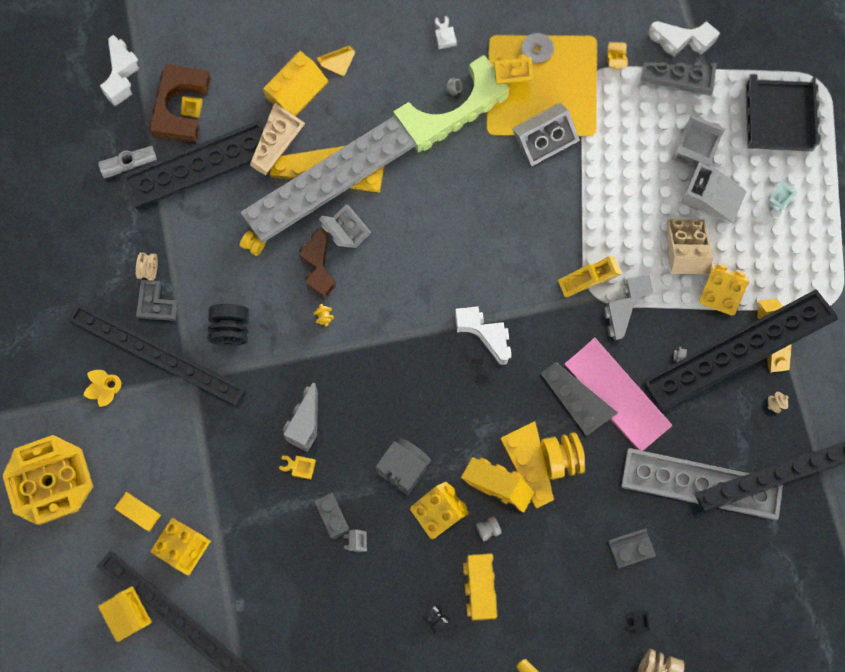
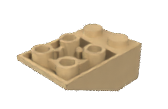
M667 219L668 256L671 274H709L713 254L705 220Z

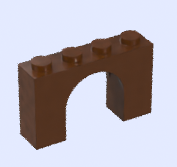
M165 64V68L160 74L161 85L157 87V102L153 104L152 112L154 115L153 119L149 121V131H151L153 138L197 144L200 131L198 120L176 117L168 111V105L174 96L183 92L208 95L211 82L209 70Z

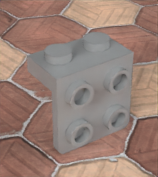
M345 205L334 217L321 216L319 218L322 222V228L331 233L333 241L338 246L356 248L371 234V231L349 205Z

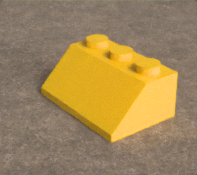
M299 51L263 90L265 98L273 105L274 103L278 104L296 117L325 87L328 80L314 61Z

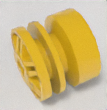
M570 433L569 439L566 434L562 435L561 445L556 437L541 440L542 452L550 480L564 477L565 468H567L571 476L575 475V469L578 474L585 472L584 451L576 433Z

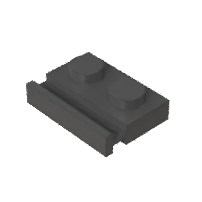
M646 528L608 540L617 569L656 556Z

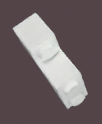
M657 21L651 25L648 32L650 38L658 42L665 52L670 53L673 57L687 44L694 51L702 55L716 42L720 34L707 21L702 26L691 30Z
M113 35L109 38L112 72L110 77L100 87L104 95L116 106L132 95L129 88L131 84L126 78L139 68L136 63L138 59L134 53H129L126 50L127 46L125 43Z
M479 306L456 309L457 332H470L477 335L499 364H507L508 358H511V349L506 344V340H509L508 328H504V323L484 324L483 313H479Z

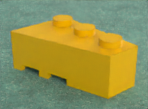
M472 457L461 477L468 485L490 496L493 495L502 499V502L508 504V502L514 504L523 513L535 493L522 479L523 476L515 471L509 473L503 466L498 464L493 466L484 458L478 460Z

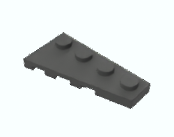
M557 362L541 373L586 436L618 414L616 410Z

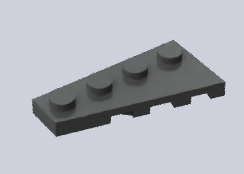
M643 63L640 81L711 96L714 89L717 63H710V65H702V63H694V65H684V63H676V65Z

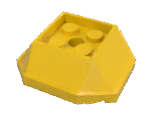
M54 435L15 448L3 473L13 513L37 525L77 512L93 488L82 449ZM49 477H53V483L50 486H46V480Z

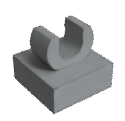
M349 530V534L344 535V538H349V545L344 546V549L355 552H367L366 531Z

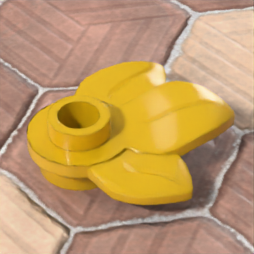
M104 370L88 372L87 375L92 384L85 390L83 395L89 399H98L100 407L110 404L114 394L121 388L122 383L119 377L108 375ZM111 382H115L113 388H109Z

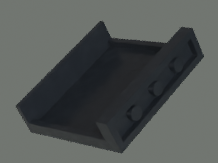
M750 74L745 82L747 149L813 152L821 141V135L818 134L820 118L817 117V111L819 110L817 94L819 86L816 84V77H813L810 82L758 80V74Z

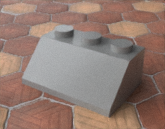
M561 103L512 128L517 143L531 166L580 141L570 113Z

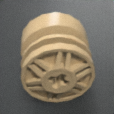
M648 649L640 662L637 672H684V661L668 657L663 664V653L656 655L654 650Z

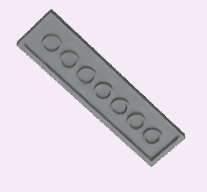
M628 448L621 488L698 504L694 495L696 492L750 473ZM783 485L718 508L778 520Z

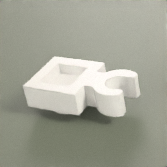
M447 16L443 24L439 23L438 18L435 19V26L438 29L435 30L439 49L453 47L457 43L453 27H448L449 19Z

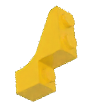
M777 298L759 300L757 317L760 319L783 306ZM791 345L767 357L770 372L790 369Z

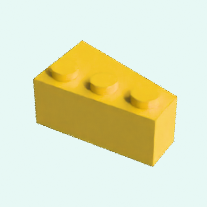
M493 554L471 555L467 557L466 563H463V573L468 576V583H465V595L470 598V604H466L467 616H471V621L497 618L493 581L494 572L492 570Z

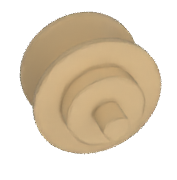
M776 392L775 397L769 396L768 409L776 413H780L781 408L787 409L788 396L781 392Z

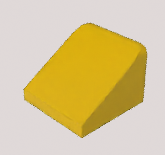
M183 96L181 115L199 118L203 98Z

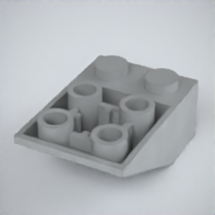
M699 162L681 202L734 223L746 190L719 170Z
M312 383L311 387H306L302 395L304 397L302 403L296 405L293 411V419L287 421L283 428L286 441L307 453L317 436L318 391L315 383Z

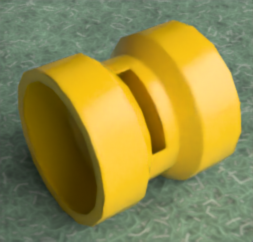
M249 230L242 237L240 247L249 249L252 254L258 256L263 250L266 241L261 243L258 237L255 236V233Z

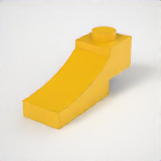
M608 256L594 264H588L559 279L558 282L564 297L568 298L585 289L608 282L622 275L616 258Z

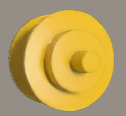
M320 304L319 308L313 313L318 316L315 322L325 325V327L329 326L328 323L334 319L333 315H329L332 308Z

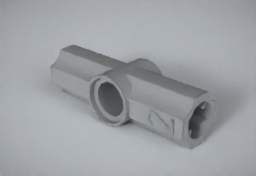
M149 146L133 152L123 151L119 156L100 161L99 167L103 178H107L123 172L128 173L157 161L153 146ZM127 160H132L129 164H125Z

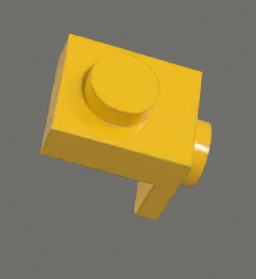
M608 43L607 62L611 68L621 69L622 67H627L626 43Z

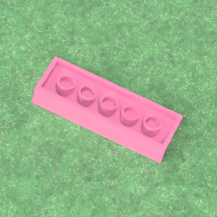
M593 338L563 365L576 379L618 412L610 420L637 450H645L673 426L596 338Z

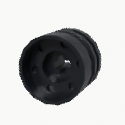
M216 304L209 307L208 321L214 325L208 327V342L222 346H238L248 343V336L246 335L248 334V328L243 325L249 323V308L236 304Z

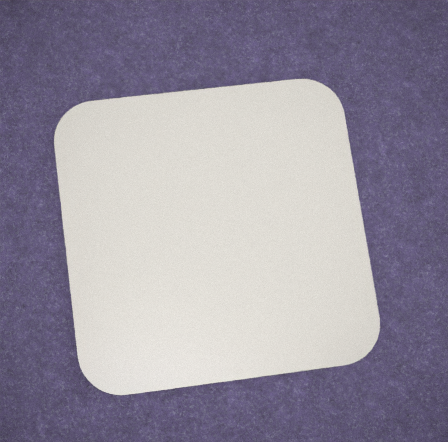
M606 67L598 70L597 130L593 136H581L582 267L612 256L616 258L622 275L608 282L588 288L595 298L605 304L611 301L626 299L627 295H624L622 289L624 281L629 278L650 274L654 293L639 298L633 308L715 310L699 302L710 273L671 274L668 256L667 219H704L713 254L712 264L717 265V263L727 266V270L733 272L739 270L746 273L749 284L737 311H758L759 300L777 298L781 305L785 306L815 289L818 290L830 306L839 298L844 286V265L833 103L828 90L819 80L816 79V84L819 86L817 94L819 110L817 111V117L820 118L818 134L821 135V141L814 151L810 152L747 149L745 83L750 74H758V80L810 82L813 77L808 74L783 71L716 69L713 93L709 96L641 82L642 67H622L621 69ZM691 115L701 116L704 120L718 123L721 127L725 128L710 167L719 170L746 190L734 223L681 202L695 169L673 160L672 157ZM783 181L798 193L784 210L780 208L777 211L769 205L771 201L768 199Z

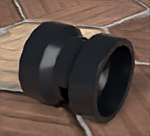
M438 604L423 616V619L431 624V629L435 633L450 621L447 615H443Z

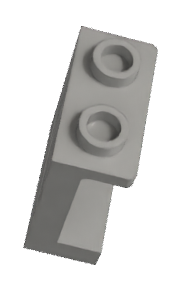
M691 115L672 159L694 169L699 162L710 166L725 128L721 127L718 123L706 121L701 116Z

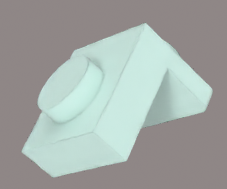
M782 181L768 199L771 201L769 205L777 211L780 208L784 210L798 192Z

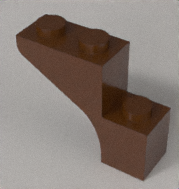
M321 227L313 232L309 243H305L301 247L299 256L302 262L314 270V272L310 271L305 278L306 287L325 300L336 287V282L324 269L329 237L328 232Z

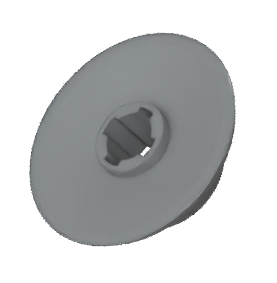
M533 33L527 36L522 43V53L527 54V57H531L532 62H544L552 56L554 51L552 40L542 33ZM536 45L541 47L540 52L534 50Z

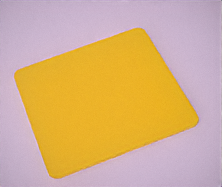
M492 36L489 40V62L492 66L498 57L508 56L509 59H515L517 55H523L522 43L527 36ZM548 36L554 45L552 56L544 62H532L534 80L506 83L509 87L508 98L502 103H496L487 112L488 133L491 135L515 136L512 128L561 103L568 109L578 136H593L597 130V40L593 36ZM536 45L534 50L540 52L541 47Z

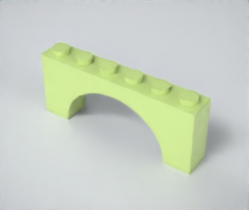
M485 55L469 64V73L473 79L474 88L470 97L459 108L445 114L435 115L421 112L408 102L394 111V116H396L416 142L415 149L418 153L422 150H428L434 142L442 141L450 132L458 131L466 122L474 121L480 113L488 112L492 109L493 105L498 102L502 103L508 98L509 87L506 83L496 84L495 68Z

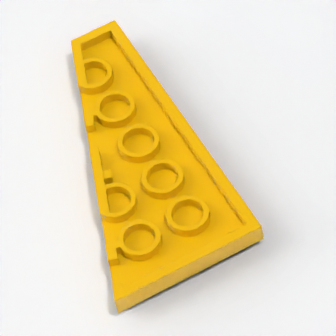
M345 146L281 156L271 168L270 176L292 180ZM384 166L350 187V189L380 193Z

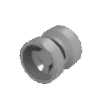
M494 516L489 517L487 522L475 524L483 542L488 541L492 535L498 536L502 534Z

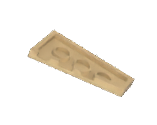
M274 103L250 166L266 176L302 130L305 123Z

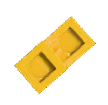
M127 492L115 507L117 511L147 531L152 529L161 516Z

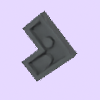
M141 280L136 317L176 321L178 302L177 300L159 299L160 281Z

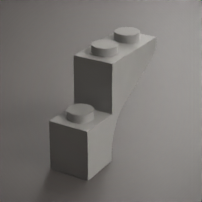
M650 274L626 279L624 284H622V289L627 298L606 303L604 314L606 319L609 318L610 326H608V333L610 337H613V341L624 337L635 302L641 297L654 293Z

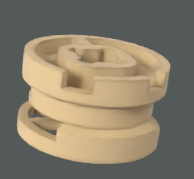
M142 252L139 253L136 262L137 279H155L158 267L156 254L147 255Z

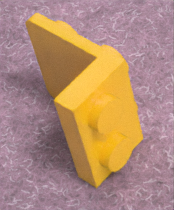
M712 264L710 275L699 302L723 313L735 315L749 284V279L746 277V273L735 270L733 272L727 270L728 267L723 264Z
M447 481L437 485L410 508L431 539H435L454 523L469 515L465 503L459 500L454 488Z

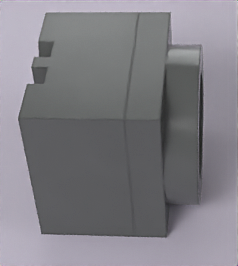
M399 438L396 442L392 443L376 465V473L385 480H389L392 485L398 486L397 488L403 493L409 495L426 472L431 459L409 441Z

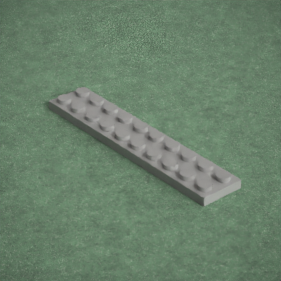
M393 116L241 211V215L261 243H264L416 146V142L396 116Z

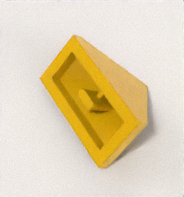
M347 46L316 59L322 67L344 76L355 52L352 47Z

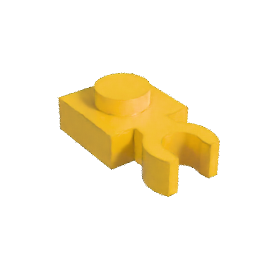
M282 456V460L288 461V465L286 467L279 466L281 471L293 470L292 476L312 480L316 460L296 456L295 461H292L290 457Z

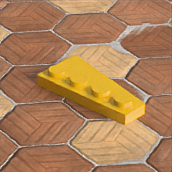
M532 422L501 437L500 440L516 472L523 476L522 479L535 492L531 498L535 509L553 501V493L536 422Z

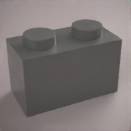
M333 493L314 501L332 540L349 533V527Z

